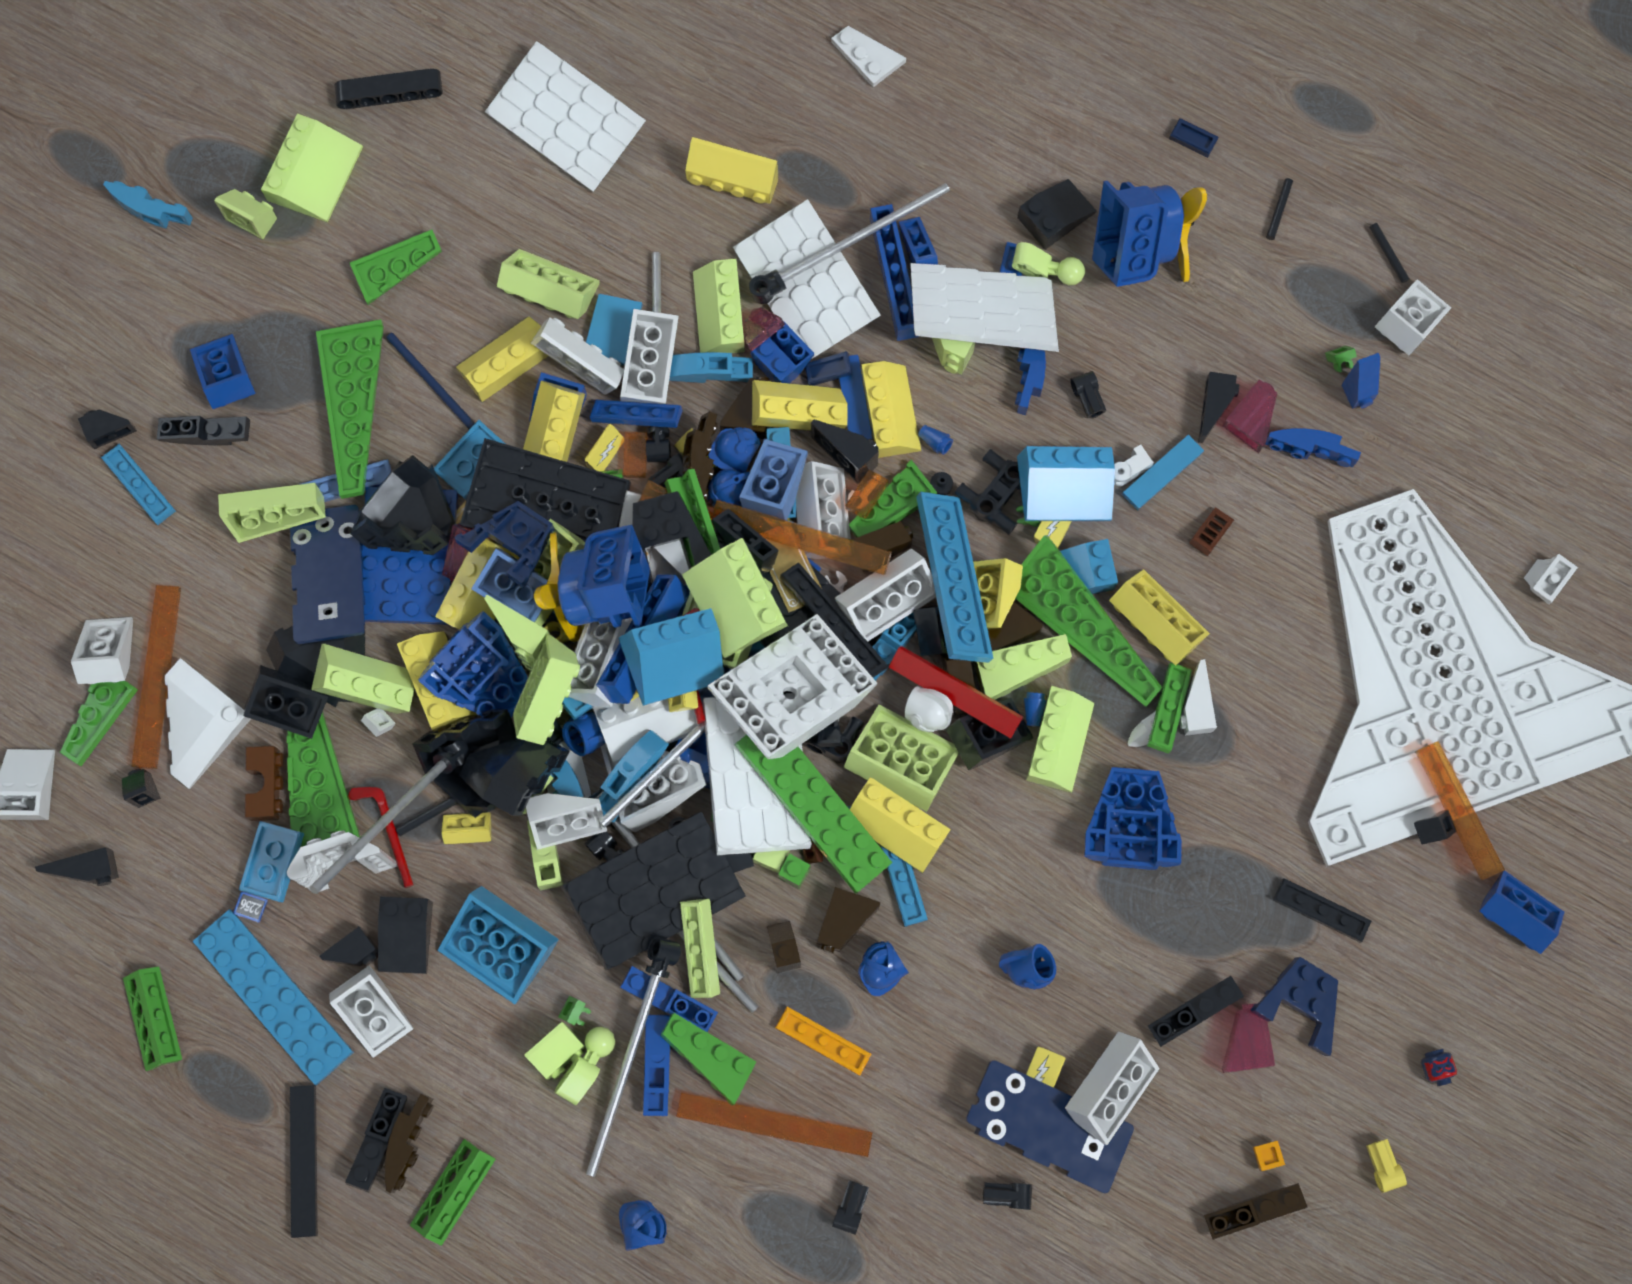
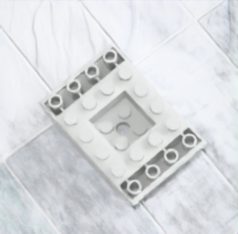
M816 614L709 684L707 688L767 759H774L785 756L855 708L877 685V682L819 615ZM791 691L794 693L795 698L787 699L783 692Z

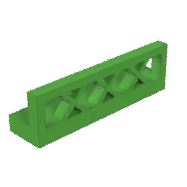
M688 469L682 477L667 479L665 482L667 492L678 491L708 549L712 554L720 550L695 469ZM689 538L683 539L692 568L695 566Z
M160 968L139 969L124 977L123 981L145 1070L150 1071L161 1065L182 1060ZM133 980H135V982H136V986H137L136 990H135V987H134ZM146 1028L148 1030V1037L146 1036L145 1032ZM152 1051H153V1055H154L155 1062H153V1060H152V1056H151Z
M464 1139L410 1226L426 1239L442 1246L496 1159ZM469 1148L472 1151L467 1159L463 1161V1156ZM456 1172L454 1180L450 1182L451 1175ZM439 1194H442V1199L438 1204H436L437 1197L439 1196ZM428 1215V1221H427V1223L425 1224V1226L422 1228V1227L420 1226V1224L422 1223V1221L424 1220V1218Z

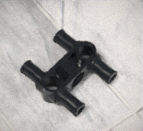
M990 449L982 461L997 470V476L982 494L978 495L966 486L965 483H961L955 491V495L970 505V510L975 513L978 520L988 524L994 523L1010 535L1018 523L1002 513V508L1015 492L1021 489L1020 477L1011 478L1008 475L1011 471L1019 474L1018 462L1009 459L1006 461ZM987 505L991 508V511L988 513L983 512L980 507Z

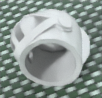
M920 685L916 686L910 693L905 708V718L918 730L924 732L944 730L950 725L953 713V704L946 695L933 689L923 688Z

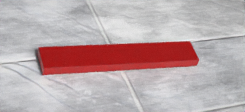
M902 646L898 648L889 665V668L921 687L933 689L946 695L954 706L1009 738H1012L1023 718L1020 714Z

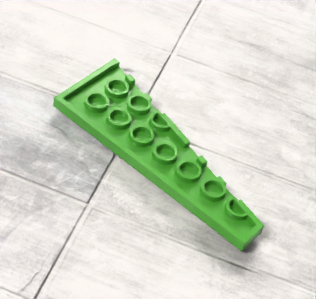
M381 319L316 331L339 496L341 499L364 495L384 329Z
M1044 535L1021 564L1023 566L1021 587L1016 599L1059 635L1066 634L1068 642L1144 706H1148L1162 689V686L1050 537Z
M322 712L312 739L287 731L291 830L304 833L300 847L306 846L307 842L313 839L321 838V840L331 838L330 835L338 831L349 832L359 838L361 837L325 716Z

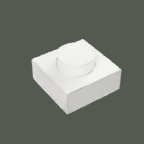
M378 708L365 714L361 719L364 725L376 737L391 730L396 724L384 710Z

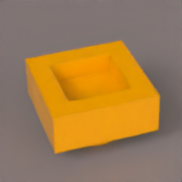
M1278 1140L1253 1147L1260 1171L1285 1165Z

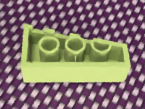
M316 483L218 495L219 516L238 543L326 517L324 496Z
M1064 634L992 651L994 659L989 663L973 662L981 692L995 700L1069 663L1072 654L1067 636Z

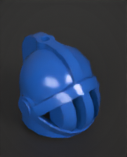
M740 427L724 429L714 440L708 458L713 459V465L721 470H735L739 473H744L761 443L755 432L751 429Z
M735 470L719 471L709 482L707 501L712 503L713 507L723 511L726 509L731 511L740 509L742 504L739 497L750 472L739 473Z
M595 712L584 713L576 720L570 717L563 726L562 736L569 749L578 756L591 754L606 743Z
M889 941L872 944L864 953L858 970L861 981L873 996H881L896 986L902 977L909 973Z
M1035 944L1021 950L1001 955L999 960V967L1005 974H1008L1014 984L1021 988L1034 990L1044 988L1054 980L1056 975L1055 960L1051 952L1042 944Z
M638 1200L621 1206L619 1220L626 1251L665 1242L667 1234L665 1218L648 1200Z

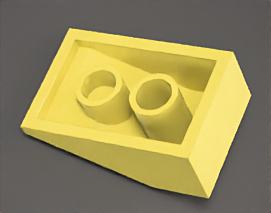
M1006 558L975 561L973 563L987 629L1001 628L1020 590L1023 566Z

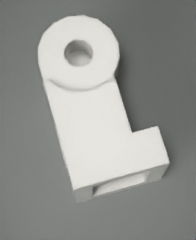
M1142 445L1133 449L1131 458L1125 462L1114 464V485L1123 486L1144 474L1153 466V461Z

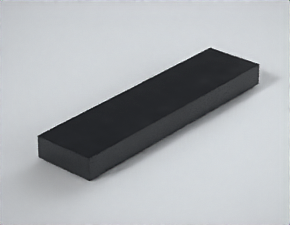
M1285 878L1282 879L1273 901L1359 943L1363 942L1372 920Z

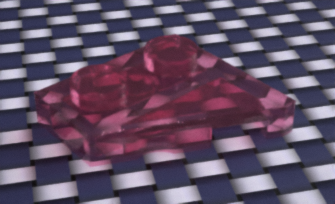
M762 307L753 310L749 317L744 320L746 344L750 350L756 349L785 325L781 317Z

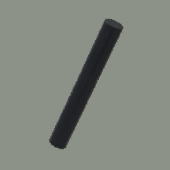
M1290 178L1284 180L1266 238L1269 240L1275 239L1293 184V180Z
M1378 223L1372 224L1369 228L1401 283L1407 282L1410 278Z
M449 797L397 827L396 831L399 836H402L458 803Z

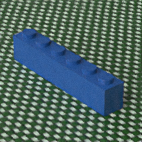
M893 205L870 208V223L872 224L894 212ZM895 221L873 233L896 339L901 341L919 336H916L914 331L912 289Z
M676 575L656 576L646 594L641 627L676 618L689 594ZM633 620L625 633L636 628ZM619 643L596 686L610 703L629 704L637 688Z

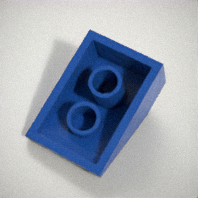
M233 334L190 349L203 391L212 410L256 394Z

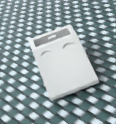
M7 749L0 770L1 820H49L55 750Z

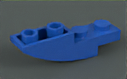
M1020 348L1017 361L1021 362L1019 370L1024 371L1020 383L1024 385L1023 392L1018 391L1015 405H1019L1018 414L1026 415L1031 395L1037 397L1041 395L1046 368L1045 350Z
M1293 428L1270 432L1264 443L1272 450L1285 451L1296 459L1307 460L1311 453H1315L1318 458L1334 460L1343 467H1354L1361 454L1359 451L1340 445L1342 436L1315 429Z
M631 966L620 988L643 1000L651 976ZM659 981L652 1006L669 1015L676 1013L708 1032L718 1012Z
M648 1015L645 1024L643 1116H668L670 1044L660 1034L670 1015Z

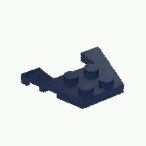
M517 501L492 515L493 518L482 525L478 523L474 525L475 528L464 535L460 533L454 538L457 544L472 553L486 538L490 537L520 557L506 574L509 579L524 588L550 539V533L554 531L553 523Z
M1295 957L1277 978L1278 981L1270 990L1264 993L1266 995L1258 1004H1254L1250 1011L1266 1021H1273L1282 1001L1316 1022V1027L1308 1046L1324 1056H1330L1332 1053L1338 980L1302 957Z

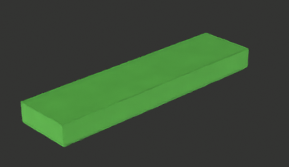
M1169 663L1149 735L1148 747L1168 754L1171 752L1192 669Z

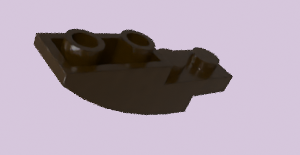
M710 411L701 416L697 430L694 429L687 433L683 452V475L688 469H695L704 500L708 495V489H706L708 481L714 473V468H712L714 460L706 456L711 451V436L716 432L718 425L716 422L718 414Z
M420 1094L410 1115L400 1112L394 1124L385 1159V1187L389 1193H395L396 1190L400 1191L407 1179L404 1176L409 1167L412 1168L419 1155L416 1154L418 1147L410 1143L412 1140L416 1141L422 1130L420 1124L423 1118L427 1119L434 1107L431 1104L433 1098L425 1094Z
M1299 1183L1218 1209L1205 1214L1204 1217L1211 1237L1214 1240L1308 1208Z

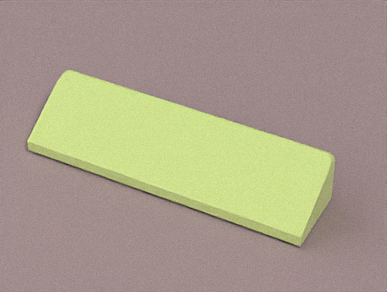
M710 899L682 901L680 905L691 998H712L720 994Z

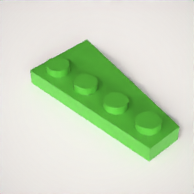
M429 230L350 262V266L366 303L369 305L442 251L433 230Z
M910 460L906 464V468L892 479V482L886 489H882L877 498L871 504H868L849 524V529L857 538L897 523L919 509L916 496L920 492L937 494V492L915 463Z
M126 681L91 684L88 689L89 695L84 705H81L78 711L80 714L76 724L72 725L60 753L79 766H82L138 689Z
M672 1013L660 1036L682 1057H685L693 1065L692 1067L699 1074L701 1073L710 1082V1085L726 1098L730 1105H735L756 1061L676 1013Z

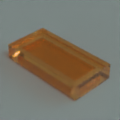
M625 432L624 478H646L647 432Z
M868 470L845 505L846 509L866 519L889 484V480Z

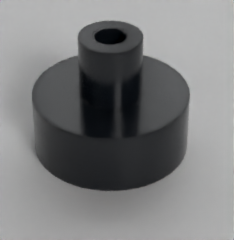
M938 472L932 476L930 484L937 494L948 495L953 488V479L948 473Z

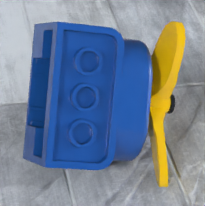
M1108 180L1103 181L1092 260L1115 286L1119 287L1151 280L1157 274L1159 264L1171 262L1178 255L1182 281L1188 282L1190 278L1188 233L1190 227L1194 225V221L1198 219L1207 201L1206 190L1202 187L1190 189L1180 199L1176 190L1169 185L1151 188L1148 186L1135 187L1128 181L1121 184L1120 190H1116Z
M632 524L591 534L585 541L584 549L564 554L561 567L559 565L556 532L550 533L551 573L547 584L541 585L535 590L534 599L541 609H554L556 617L568 638L573 642L579 641L582 634L581 625L599 622L600 624L611 622L613 627L617 628L621 627L623 619L632 618L635 627H641L650 567Z

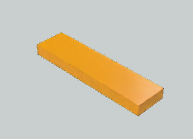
M786 1007L775 1027L859 1076L872 1055L789 1007Z

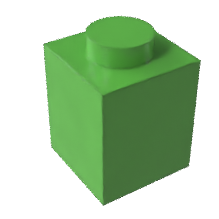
M789 853L778 873V878L800 889L811 869V865Z

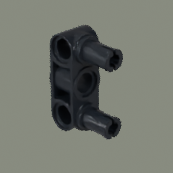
M852 716L843 733H841L843 746L847 749L845 754H838L835 751L836 747H819L817 744L818 733L802 744L837 763H844L856 743L855 739L864 722Z

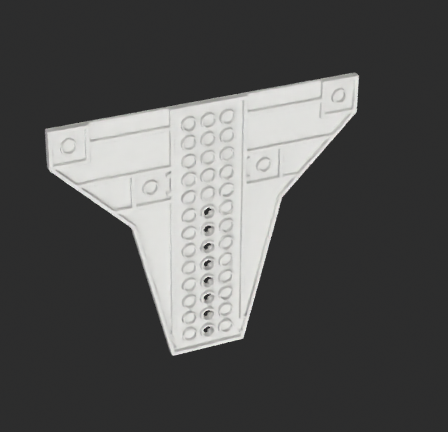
M1414 489L1338 515L1327 521L1358 705L1308 821L1326 867L1417 834L1414 822L1431 818L1440 811L1448 809L1454 821L1632 755V685L1532 642ZM1375 521H1378L1380 524H1385V527L1382 528V531H1379L1374 527L1376 525ZM1385 541L1388 544L1394 545L1391 549L1392 552L1384 549ZM1394 562H1397L1398 565H1403L1401 573L1394 571ZM1403 583H1406L1407 586H1412L1413 589L1410 590V594L1402 590ZM1412 604L1422 608L1419 611V615L1411 611V608H1413ZM1421 625H1424L1426 628L1430 627L1429 636L1421 633ZM1430 646L1440 649L1438 657L1430 654ZM1440 667L1450 671L1447 678L1440 676Z

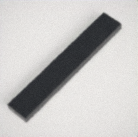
M799 562L780 575V579L812 616L819 615L873 678L887 668V663Z
M316 1085L290 1087L291 1238L318 1236Z

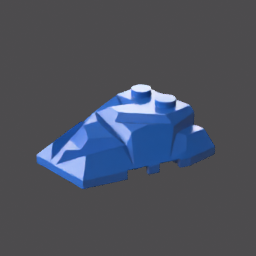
M482 611L469 623H465L430 660V665L422 672L418 681L436 697L450 701L461 708L464 707L482 717V712L490 709H508L510 717H512L528 676L514 654L515 652L507 641L502 628Z
M1111 768L1085 833L1084 857L1093 861H1100L1104 866L1156 870L1159 866L1172 867L1181 865L1182 840L1180 833L1177 834L1174 824L1175 818L1173 812H1170L1167 803L1168 796L1159 771Z

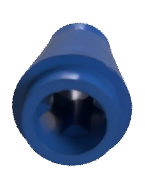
M924 425L918 433V436L937 454H946L952 446L953 439L950 438L949 434Z
M1026 693L1024 706L1027 726L1040 727L1047 702L1045 694Z

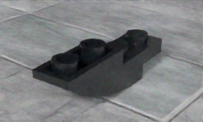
M201 416L159 418L157 440L189 445H232V442L249 440L250 419L247 417L204 419Z
M1229 976L1149 1024L1148 1028L1161 1047L1243 998L1244 995L1233 977Z
M384 1088L364 1133L365 1138L345 1181L346 1185L368 1193L370 1192L377 1173L381 1171L385 1162L389 1139L399 1113L404 1110L407 1101L406 1095Z

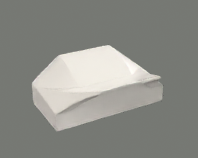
M1558 554L1551 559H1538L1524 579L1530 585V590L1547 604H1550L1578 567Z

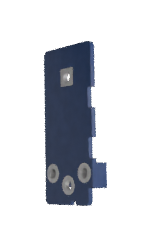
M357 505L325 509V518L290 528L291 551L296 555V565L291 566L292 590L297 591V605H292L293 639L296 644L358 636L365 632L363 544L350 534L359 513ZM324 523H329V526H328V527H326V528H322V527H321L322 524H324ZM332 610L330 615L324 614L325 611Z
M990 1061L976 1092L978 1102L975 1105L971 1104L966 1116L967 1123L977 1127L974 1134L1003 1147L1007 1142L1022 1149V1156L1048 1168L1050 1163L1067 1170V1177L1101 1193H1108L1133 1134V1125L1123 1121L1108 1145H1105L1075 1123L1065 1109L1072 1096L998 1061ZM1013 1079L1016 1082L1014 1087L1011 1086V1081ZM994 1096L999 1100L996 1106H992L990 1103L991 1098ZM993 1125H996L997 1128L995 1133L992 1132ZM1092 1142L1097 1146L1094 1152L1089 1150V1144Z

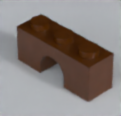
M275 746L246 747V771L251 775L260 774L264 777V786L259 792L245 794V818L250 821L279 820V813L283 811L282 799H279L280 790L283 789V778L280 776V767L283 766V754Z

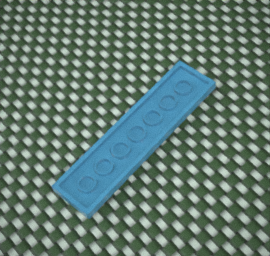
M920 492L916 498L948 658L989 663L994 658L960 497Z
M229 909L194 939L193 943L314 1085H318L352 1055L354 1051L240 918L233 914L234 911Z

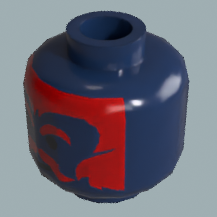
M1444 1049L1425 1053V1058L1421 1060V1065L1426 1080L1431 1083L1436 1082L1437 1087L1452 1083L1451 1078L1457 1075V1069L1451 1053L1444 1052Z

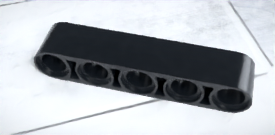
M423 69L337 81L334 84L336 106L340 109H354L436 98L443 94L441 73L437 69Z

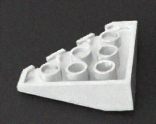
M180 658L165 675V685H168V699H166L167 718H170V732H168L169 750L172 751L170 770L171 775L190 789L251 719L244 717V710Z
M605 743L601 746L609 775L617 763H613ZM664 751L657 764L669 753L668 751ZM679 756L619 814L621 824L633 832H637L657 822L703 788L706 784L700 764L691 760L687 763L680 760L681 757Z

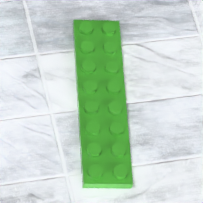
M747 734L734 744L855 894L893 863L799 747H796L783 757L767 759Z

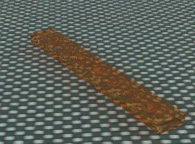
M716 501L712 519L726 509H730L765 539L886 575L892 554L890 551L726 501Z
M156 585L131 764L133 768L157 769L168 691V685H165V675L171 669L181 594L179 586Z
M682 1092L676 1115L678 1118L868 1157L873 1132L749 1106L730 1105L725 1101Z

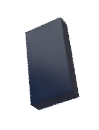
M1179 118L1169 137L1170 140L1207 158L1219 138Z
M847 351L811 361L805 367L810 386L853 374Z

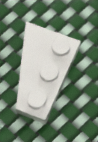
M850 26L845 27L831 38V43L872 87H875L906 63V57Z

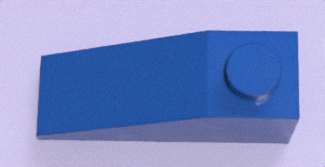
M916 217L900 221L899 227L910 263L938 265L937 254L921 218Z
M1379 353L1357 360L1341 385L1352 409L1359 406L1360 408H1366L1374 403L1373 400L1379 393Z

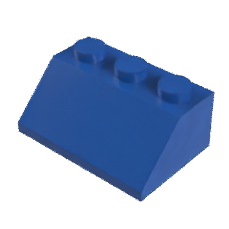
M1505 870L1501 872L1483 899L1479 910L1487 920L1495 922L1506 933L1515 936L1526 947L1537 951L1539 954L1558 936L1565 913Z

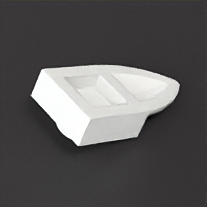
M1156 711L1134 728L1129 737L1128 746L1141 747L1147 745Z

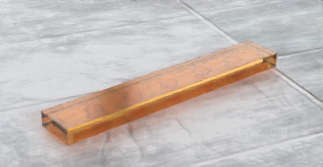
M1439 741L1415 751L1444 809L1449 810L1457 834L1481 881L1504 871L1505 869Z

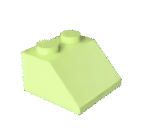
M233 189L216 197L214 200L227 221L262 240L277 220L273 207L264 201L261 203L256 201L246 191L241 193Z
M932 338L941 365L950 373L962 375L974 352L975 342Z
M561 1022L525 1054V1057L546 1079L550 1080L553 1077L555 1080L565 1072V1065L570 1061L574 1062L578 1056L582 1057L584 1055L582 1050L586 1046L568 1025Z

